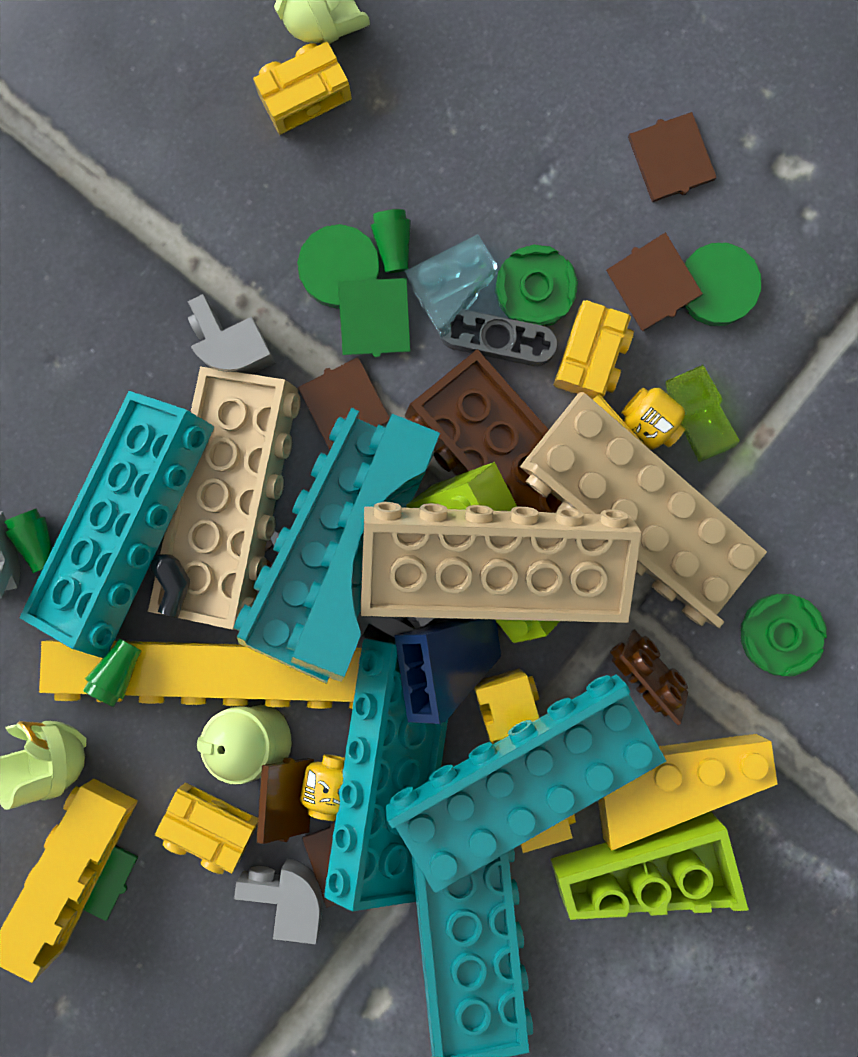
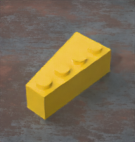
M520 668L482 679L474 688L489 741L492 744L507 737L508 731L518 723L525 720L533 722L539 719L535 701L539 700V695L532 676L528 677ZM574 814L522 843L523 853L572 839L569 825L576 823Z
M749 734L659 746L666 762L598 800L603 839L612 851L778 785L772 742L760 735Z
M92 779L81 787L76 786L71 791L63 806V809L67 812L60 824H57L47 837L44 844L45 851L29 873L22 892L0 929L1 968L33 983L64 951L83 912V908L138 800L96 779Z

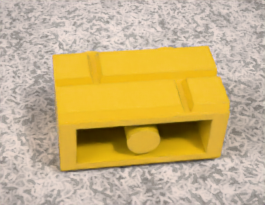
M327 41L318 46L315 43L306 44L297 51L296 57L282 64L278 61L268 63L261 68L259 75L253 78L260 99L279 135L352 99L349 82Z
M583 300L574 321L553 386L571 393H586L592 400L599 394L604 397L606 391L613 393L621 373V369L615 368L619 353H627L634 334V330L628 329L631 316L611 308L608 309L591 301Z
M185 782L175 792L155 836L163 839V846L175 854L185 855L189 852L201 858V865L213 873L223 874L224 871L232 874L258 825V818Z

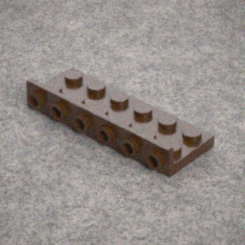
M478 349L410 403L404 415L405 418L440 433L433 454L437 463L447 472L452 470L457 476L495 462L517 507H530L538 512L556 513L562 502L551 493L544 497L526 482L530 475L520 468L521 464L549 429Z

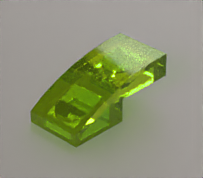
M704 365L665 382L668 395L685 409V416L681 426L685 428L684 433L699 463L737 446L740 440L720 406L723 399Z

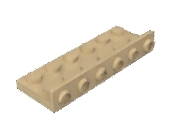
M200 367L191 413L212 424L214 430L164 534L160 553L176 557L190 578V586L178 618L236 630L234 625L241 609L245 604L252 607L256 599L257 590L254 589V585L264 565L267 566V560L264 557L266 541H269L274 533L275 518L273 512L275 502L280 498L284 487V479L281 475L284 459L289 457L292 448L291 425L293 418L297 417L300 410L298 388L285 379L239 372H223L213 368ZM156 577L148 612L161 614L158 612L165 590Z
M579 392L520 466L521 469L530 475L526 480L527 484L542 496L547 497L551 493L562 502L558 509L572 508L580 510L584 514H601L604 510H619L631 516L641 531L636 574L642 576L646 572L656 580L652 584V588L671 602L675 597L686 605L682 613L701 627L705 622H708L720 629L724 621L717 614L767 553L765 549L586 393Z
M380 502L375 504L374 507H364L361 616L628 623L641 531L631 516L619 510H604L601 514H584L577 509L561 508L556 513L538 512L530 507H515L511 511H493L492 508L483 505H471L466 510L447 509L443 505L433 503L424 504L420 508H402L397 503Z

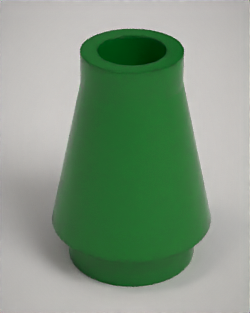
M392 209L374 213V224L370 225L384 263L385 273L409 270L408 257L411 220L406 218V211L404 209Z
M36 508L4 521L8 529L4 533L28 563L32 573L43 569L52 551L45 516L41 517Z
M118 639L115 646L84 678L88 682L83 691L97 700L114 707L119 698L124 699L137 659L142 650Z

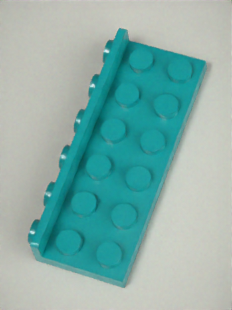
M128 391L19 618L73 650L104 658L110 651L210 439L214 426L186 409Z
M354 408L350 409L346 419L338 417L329 437V440L334 443L328 455L321 452L311 472V476L316 479L309 492L304 489L300 492L292 510V513L297 514V517L291 529L283 527L273 548L274 551L278 552V555L272 567L264 565L254 585V589L259 591L252 607L246 604L243 606L234 625V629L239 631L237 635L239 644L326 684L329 677L291 663L294 651L288 649L287 645L296 623L305 625L311 609L305 607L304 603L313 582L322 584L328 568L321 566V562L330 540L339 543L345 529L337 524L346 501L354 504L356 502L360 489L353 485L362 462L371 465L376 453L369 446L377 427L358 419L360 411ZM432 453V455H431V458H430V460H429V463H428V465H427V468H428V466H429V464H430V462H431V460H432V458H433V455H434L433 453ZM420 483L401 493L391 502L399 504L402 508H407L406 504L413 500ZM363 537L358 544L353 561L351 587L356 619L361 611Z
M364 639L359 659L343 768V784L339 791L340 806L336 814L324 893L326 899L350 911L416 902L412 856L397 829H392L387 822L386 805L390 804V799L402 789L407 787L416 789L430 781L429 777L441 768L448 720L441 724L412 723L407 721L396 643Z
M617 674L612 677L606 675L595 679L586 687L587 691L572 700L571 698H564L555 702L547 709L546 715L533 722L525 720L518 723L508 731V736L495 744L487 742L476 747L470 752L467 760L454 767L450 764L439 768L429 777L430 781L416 789L413 787L402 789L390 799V804L386 805L387 822L392 829H397L434 893L666 762L663 753L630 696L631 691Z
M514 849L437 893L433 892L412 856L432 1057H510L529 1053L528 1035L533 1034V1022L528 1007L524 1005L523 992L529 989L525 966L520 964L519 949L524 947V936L519 921H515L514 906L519 905V891L515 879H511L509 864L515 860Z

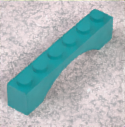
M391 414L386 427L378 424L369 446L370 449L376 451L372 463L369 465L362 462L353 485L360 489L356 502L354 504L346 501L337 524L345 529L339 543L330 540L322 559L321 566L328 568L322 584L313 582L304 603L305 607L311 609L305 625L296 623L289 639L287 648L294 651L291 663L340 682L344 679L361 636L354 612L351 586L353 561L358 544L364 535V507H374L375 504L380 502H391L401 493L418 485L440 435L439 432L395 414Z

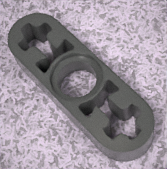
M459 308L447 311L439 322V337L442 343L454 350L473 353L478 349L483 356L531 366H542L552 359L557 349L555 334L549 328L542 325ZM455 320L463 321L464 329L475 331L476 323L483 324L479 333V344L472 343L474 334L461 333L459 339L452 338V332L446 329V326H453ZM493 327L505 329L509 335L508 344L503 348L491 347L485 338L489 329ZM516 331L523 332L520 341L533 342L535 336L542 337V344L548 346V350H542L540 356H535L532 354V347L520 344L519 353L512 352L517 337Z

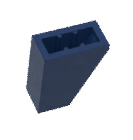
M454 618L394 635L407 721L412 723L441 724L448 720L501 657L497 622L495 619Z

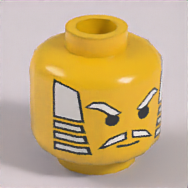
M645 388L640 389L621 412L625 416L623 421L650 450L656 449L662 444L668 448L671 447L685 431V428L681 426L685 416V409L661 388H652L649 391Z
M326 754L323 755L322 762H313L307 766L300 801L302 805L309 809V816L326 821H336V814L340 806L339 791L343 784L344 757Z

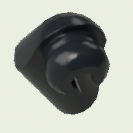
M160 554L153 558L150 566L152 573L165 590L158 612L178 618L190 586V578L176 557L170 554Z

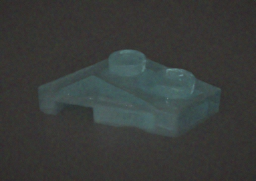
M477 234L406 270L405 273L409 284L442 338L451 331L450 323L462 308L465 310L469 309L477 299L478 292L488 286L497 275L498 270L495 260Z

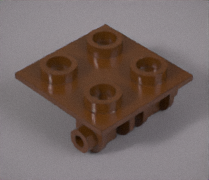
M634 629L631 631L626 645L620 642L610 650L611 655L614 657L612 662L625 677L633 673L628 681L631 684L638 680L641 682L636 691L639 694L643 693L642 697L655 713L661 712L664 717L669 715L678 726L682 723L688 697V685L676 669L672 668L669 670L659 658L661 656L654 642L647 636L641 637Z

